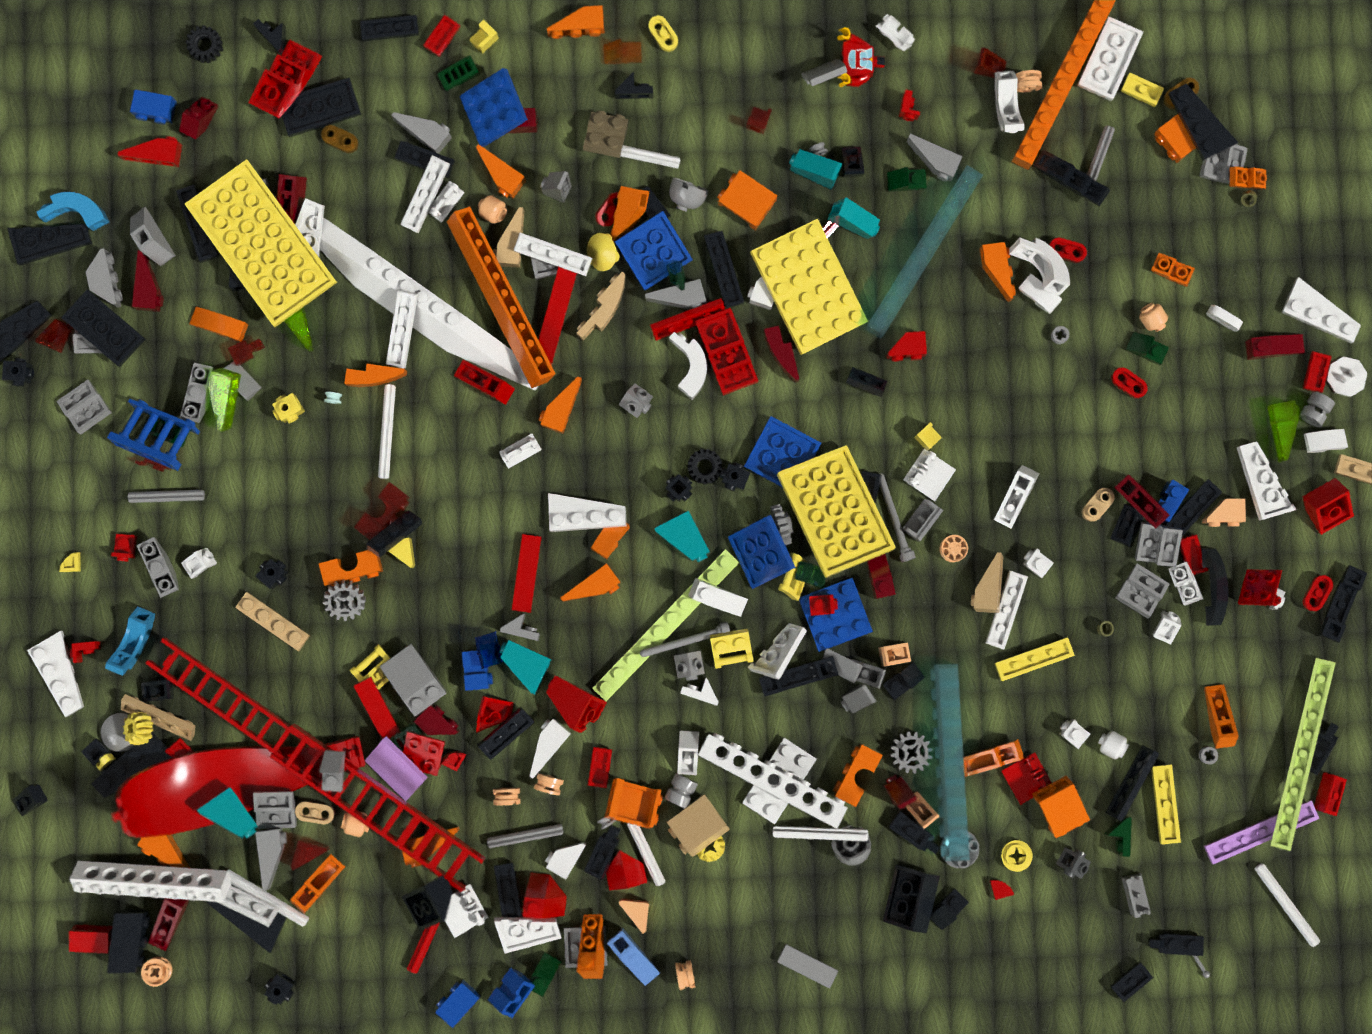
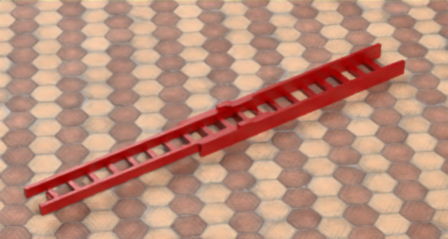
M166 637L161 640L162 643L174 650V653L170 654L162 664L163 668L152 660L146 662L149 667L272 752L270 758L437 876L443 875L450 885L463 892L466 886L454 878L455 874L468 855L481 864L486 857L346 759L344 771L349 773V776L343 783V791H323L322 779L312 774L311 771L321 756H324L325 750H335L326 746L295 723L290 725ZM181 655L190 664L181 677L177 679L168 670L177 657ZM196 666L204 671L206 675L194 691L184 681ZM212 677L221 683L222 686L210 702L200 695V692ZM226 688L238 695L227 713L216 706ZM242 699L254 707L243 724L231 717ZM260 711L268 716L269 720L257 735L247 727L256 713ZM274 721L286 729L275 746L263 739ZM292 733L301 742L292 755L288 757L279 749L289 734ZM307 744L316 750L317 753L305 769L295 760ZM356 775L367 784L351 806L340 797ZM372 786L383 795L367 817L356 808ZM389 798L399 806L383 828L372 819L385 800ZM405 809L414 817L398 839L388 831ZM420 821H422L430 828L414 850L405 843ZM437 832L446 840L433 859L429 861L421 854ZM454 844L462 851L446 873L438 867V864L451 845Z

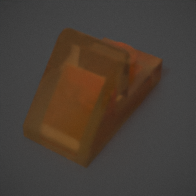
M618 39L603 45L604 65L642 63L641 42L622 43V39Z

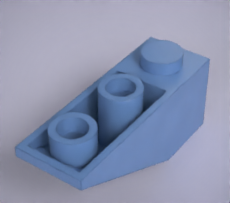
M624 928L608 940L607 944L645 986L660 974Z

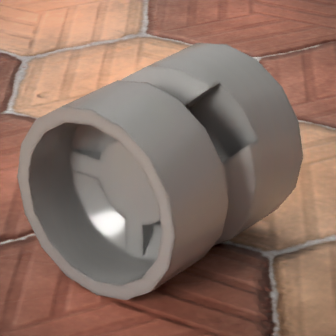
M1312 392L1307 401L1309 405L1304 406L1299 417L1315 427H1322L1327 418L1325 414L1331 412L1335 402L1322 393Z
M676 773L671 782L673 787L668 788L664 798L680 807L687 808L691 800L689 795L694 794L698 783Z

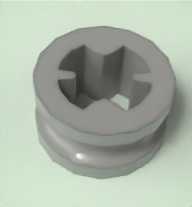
M824 142L809 148V152L819 156L824 155L828 150L824 148Z
M1058 326L1051 332V340L1056 344H1063L1069 338V331L1064 326ZM1062 331V335H1065V338L1059 340L1056 338L1058 335L1055 336V333Z
M1203 747L1199 751V759L1205 764H1213L1218 759V752L1212 747ZM1210 750L1213 757L1207 761L1205 760L1206 756L1204 753Z
M603 817L597 823L602 825L601 829L603 830L616 820Z

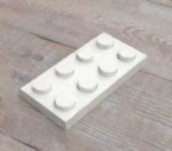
M1108 17L1077 86L1112 101L1143 31Z
M783 738L769 762L776 765V770L782 772L784 769L793 774V779L799 781L800 778L804 780L817 759ZM769 775V784H777L779 781L778 775ZM788 783L785 791L788 794L794 793L796 791L795 784ZM755 785L752 786L742 802L773 824L777 822L788 805L786 801Z

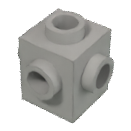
M634 383L626 392L619 405L638 418L642 413L646 414L652 406L650 401L653 396Z
M701 651L674 655L678 678L686 677V681L698 679L697 675L705 674Z

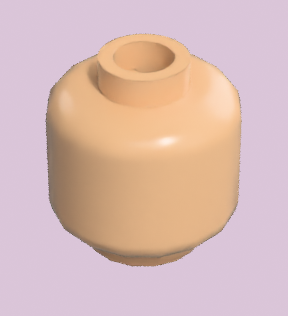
M492 195L481 199L478 203L480 217L490 223L501 222L507 214L505 203Z
M1152 302L1140 310L1139 319L1148 331L1155 330L1158 332L1166 327L1165 323L1168 320V315L1160 304Z
M344 814L341 828H343L345 834L362 837L364 832H368V826L351 814Z

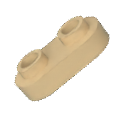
M1109 488L1097 490L1083 506V518L1089 522L1098 520L1114 502L1115 496L1113 491ZM1103 494H1106L1108 496L1107 501H1104L1102 499ZM1091 508L1095 509V515L1090 514Z
M304 801L299 803L295 809L296 817L305 822L328 824L335 817L333 807L327 804ZM305 807L309 809V814H304L303 809ZM324 810L329 814L327 818L322 815Z

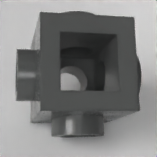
M1065 847L1056 864L1064 869L1063 873L1069 877L1074 878L1076 875L1082 879L1084 874L1087 873L1091 862L1085 859L1086 854L1077 849L1073 852Z

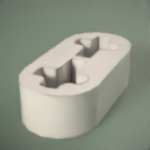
M1211 305L1206 313L1211 319L1235 332H1238L1243 324L1239 318L1216 305Z

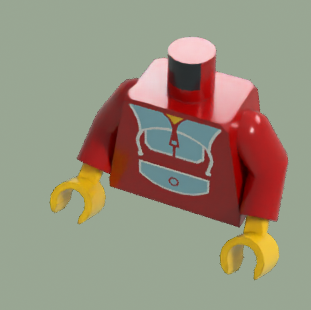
M844 27L839 29L843 35L837 36V39L840 41L845 39L846 41L842 45V62L846 65L847 73L837 77L842 79L839 87H844L845 85L859 87L872 78L874 68H884L885 57L874 56L873 46L850 33V30Z

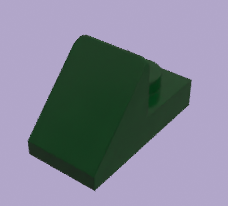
M908 167L887 172L888 192L926 190V170H908Z
M1133 332L1125 350L1157 365H1162L1169 347L1154 341V336Z
M1125 816L1123 821L1119 820L1104 833L1107 836L1119 837V840H1116V851L1122 857H1130L1132 818Z
M544 952L530 979L535 985L532 992L542 997L544 996L562 962L561 960Z

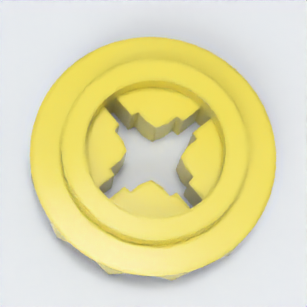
M721 836L714 841L713 847L716 852L708 850L704 853V848L697 853V856L706 862L719 859L725 850L723 837Z
M1014 840L1008 842L1002 848V862L1011 871H1023L1031 864L1032 851L1023 841ZM1016 849L1018 853L1025 855L1018 858L1017 864L1015 858L1009 856L1014 854Z

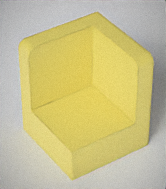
M485 20L478 24L480 30L470 38V42L482 54L499 39L497 32Z
M931 422L914 437L927 451L942 438L932 428L933 424Z

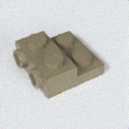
M604 111L591 112L583 151L620 158L629 119H625L620 114L610 116Z

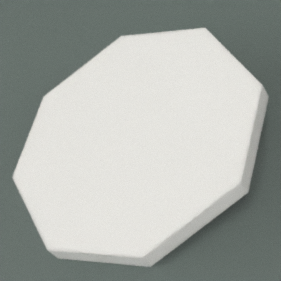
M1342 357L1329 365L1326 381L1334 393L1351 397L1364 389L1367 372L1359 360Z

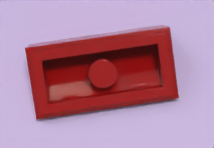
M1323 773L1314 804L1315 809L1337 816L1347 779Z

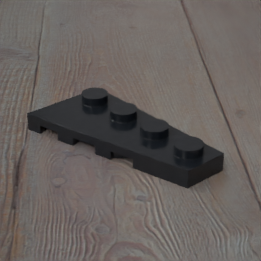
M1187 84L1168 93L1202 161L1238 144V141Z
M86 224L56 227L43 226L37 228L23 227L18 229L7 228L18 265H24L93 244Z

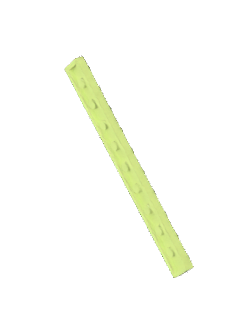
M725 549L697 579L718 586L739 562ZM692 585L592 688L605 701L649 658V656L641 657L640 651L661 645L701 603L688 596Z
M1319 658L1315 659L1270 845L1272 847L1291 851L1336 662Z

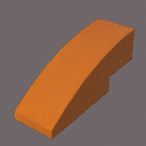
M200 307L195 308L190 321L192 326L239 342L243 341L248 328L246 322Z
M366 364V371L346 369L344 384L350 387L382 385L406 376L407 371L403 368Z
M1017 739L961 757L959 761L964 776L967 777L1020 761L1025 757Z
M330 854L290 899V902L305 914L337 878L345 866Z

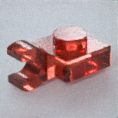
M260 339L250 344L243 340L229 347L228 350L236 366H240L254 359L253 352L260 351L265 346Z
M147 458L142 462L137 460L135 462L140 466L153 464V469L164 472V469L171 471V468Z

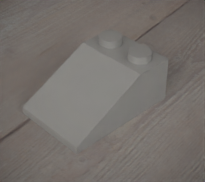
M409 644L380 665V668L414 716L447 694L445 687L412 644Z

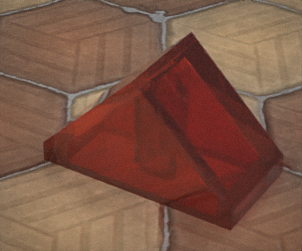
M982 47L977 57L974 74L995 78V72L1005 71L1007 61L987 48Z
M54 319L36 338L35 342L62 353L72 327L67 323Z
M304 839L298 840L291 865L292 871L330 850L329 846Z

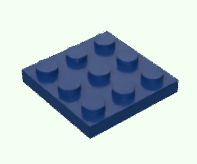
M502 68L460 95L478 143L482 147L487 146L528 120L509 72L505 68Z
M664 211L659 212L614 241L644 290H647L693 260Z
M771 416L744 468L782 487L777 473L813 459L821 442Z
M771 515L728 537L752 589L796 568Z
M853 578L807 594L799 599L818 652L873 632ZM833 594V597L837 598L838 610H835V614L810 616L809 596Z

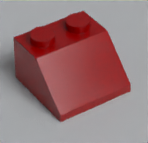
M1336 478L1302 496L1305 510L1321 535L1354 517L1350 492Z

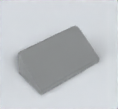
M236 360L220 371L226 380L247 401L262 388Z
M826 648L823 659L834 657L839 676L855 683L863 666Z

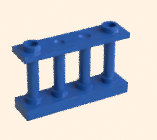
M129 399L128 402L135 410L123 431L118 434L110 432L107 438L117 447L178 471L181 464L176 460V454L189 431L199 435L200 431L196 428V423L190 419L185 418V420L152 408L140 399L138 401ZM141 413L150 415L138 438H135L134 441L129 439V434ZM157 419L165 421L166 423L154 444L150 445V447L145 446L144 442ZM173 425L182 428L169 452H161L160 448Z

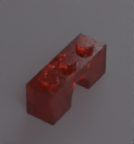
M391 482L386 485L378 496L385 503V513L381 517L374 518L365 512L354 526L357 531L369 540L398 518L396 516L398 512L405 510L410 503L408 501L410 497Z

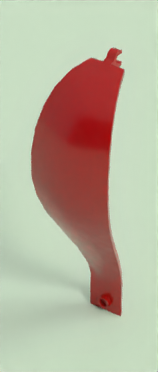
M359 736L325 744L335 751H345V759L356 767H365L366 764ZM239 746L202 750L154 764L125 780L117 790L116 802L118 811L112 813L113 822L121 820L123 831L128 836L145 838L172 835L215 824L201 816L197 810L230 787L247 812L254 810L253 792L296 791L308 784L271 759L270 755L272 752L263 746ZM281 746L279 750L290 757L297 746ZM305 746L295 762L306 769L317 751L310 746ZM323 755L311 771L312 774L321 779L323 778V773H320Z

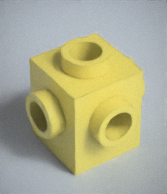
M293 393L278 397L276 402L272 404L274 416L277 420L281 419L284 423L296 421L299 418L298 416L305 412L297 396Z

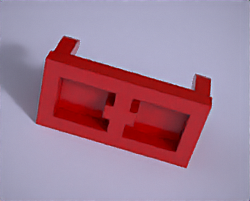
M74 925L69 931V952L109 953L113 926Z

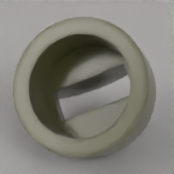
M1247 190L1242 194L1241 203L1244 206L1252 207L1256 204L1257 194L1254 191Z
M1102 621L1097 625L1096 630L1101 636H1110L1114 631V626L1109 621Z

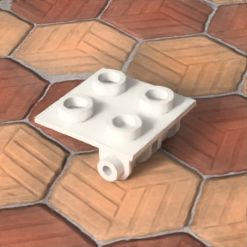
M923 449L903 481L935 501L956 469L936 457V454L932 451Z
M470 884L466 886L463 892L457 891L452 894L445 920L454 938L472 927L484 924V920L488 918Z

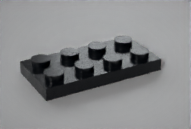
M346 78L301 92L282 115L288 136L292 137L362 114L351 79Z
M88 289L61 317L119 368L146 340Z

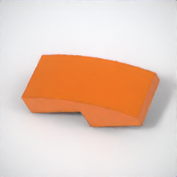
M1230 167V187L1266 189V169Z
M1158 253L1151 269L1152 272L1185 287L1188 286L1195 268L1177 262V259Z
M627 523L626 527L603 528L591 549L607 559L618 547V541L630 529L629 524Z

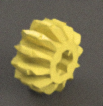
M143 712L128 714L127 718L124 719L125 725L122 726L124 728L123 735H126L125 741H129L133 745L148 743L149 739L152 738L151 733L154 731L152 729L154 723L151 722V716Z

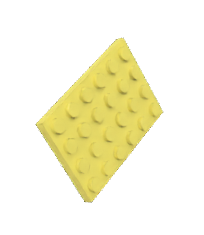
M818 219L750 251L800 355L868 322Z
M847 445L777 473V477L825 578L896 548Z

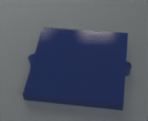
M496 631L475 637L481 669L502 663Z

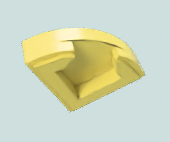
M80 552L70 554L61 563L59 572H81Z
M110 753L104 754L99 759L100 762L96 763V767L101 772L116 758Z

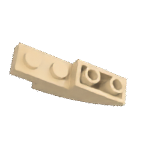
M621 272L619 275L615 274L610 280L611 284L609 287L601 289L597 294V303L601 307L594 308L590 313L591 318L587 322L583 321L577 327V336L583 341L595 327L602 332L614 316L625 287L626 276L624 272Z

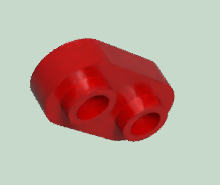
M618 192L609 194L597 210L595 219L600 226L608 227L614 223V212L617 209V205L613 204V200L617 199ZM604 213L607 215L606 220L602 219Z
M1055 238L1049 244L1054 250L1055 246H1059L1061 251L1056 252L1063 260L1079 263L1087 255L1086 247L1078 242L1064 238ZM1073 251H1078L1079 256H1074Z
M1121 367L1112 373L1111 379L1113 384L1130 397L1138 399L1147 393L1148 387L1146 382L1127 368ZM1118 375H1122L1124 380L1120 381ZM1134 386L1139 387V392L1134 391Z
M1320 575L1313 579L1303 597L1305 609L1308 611H1318L1323 607L1333 589L1332 579L1326 575ZM1319 582L1324 584L1322 589L1319 587ZM1311 598L1315 601L1314 605H1311L1309 602Z

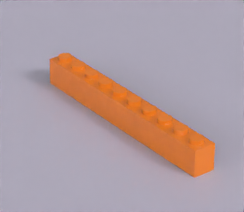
M1116 0L1093 1L1011 162L1027 170L1032 166Z
M470 207L454 211L447 224L531 388L547 383L556 373Z

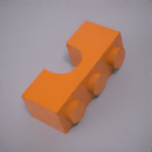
M369 550L356 553L358 563L355 569L351 571H346L342 567L340 559L319 563L324 586L328 587L331 585L334 587L335 581L339 584L342 583V580L356 583L361 581V577L367 576L368 579L378 577L379 572H383L380 558Z
M862 744L859 747L855 746L853 749L851 763H846L842 774H844L842 780H838L833 788L835 797L854 807L857 806L865 791L855 783V774L860 769H868L874 772L883 756Z

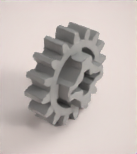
M780 504L771 506V514L784 544L789 545L792 543L790 534L794 533L790 516L782 510Z
M342 580V584L335 581L334 587L329 585L328 591L324 592L325 598H323L325 611L330 610L331 617L337 615L336 620L343 617L344 621H347L349 616L351 619L355 618V614L360 616L361 609L364 610L366 596H363L364 590H359V584L353 586V581L346 584L345 580ZM332 597L334 598V601H335V604H334V605H333L332 600H331Z
M907 731L905 737L899 734L900 740H893L896 746L890 747L894 750V753L890 754V756L896 758L893 764L899 763V770L905 767V773H908L911 769L915 774L917 768L923 771L922 765L928 766L929 763L926 760L932 759V756L928 755L932 748H927L930 742L923 741L924 735L918 738V732H914L913 736H911L910 732ZM906 740H915L912 744L907 745L904 743ZM921 745H922V747H923V749H924V755H923V756L920 755V747H921ZM899 748L902 750L903 757L901 758V760L899 758L898 753ZM915 748L913 751L915 753V756L910 755L908 757L909 753L907 752V749ZM916 760L919 762L916 765H907L910 761Z

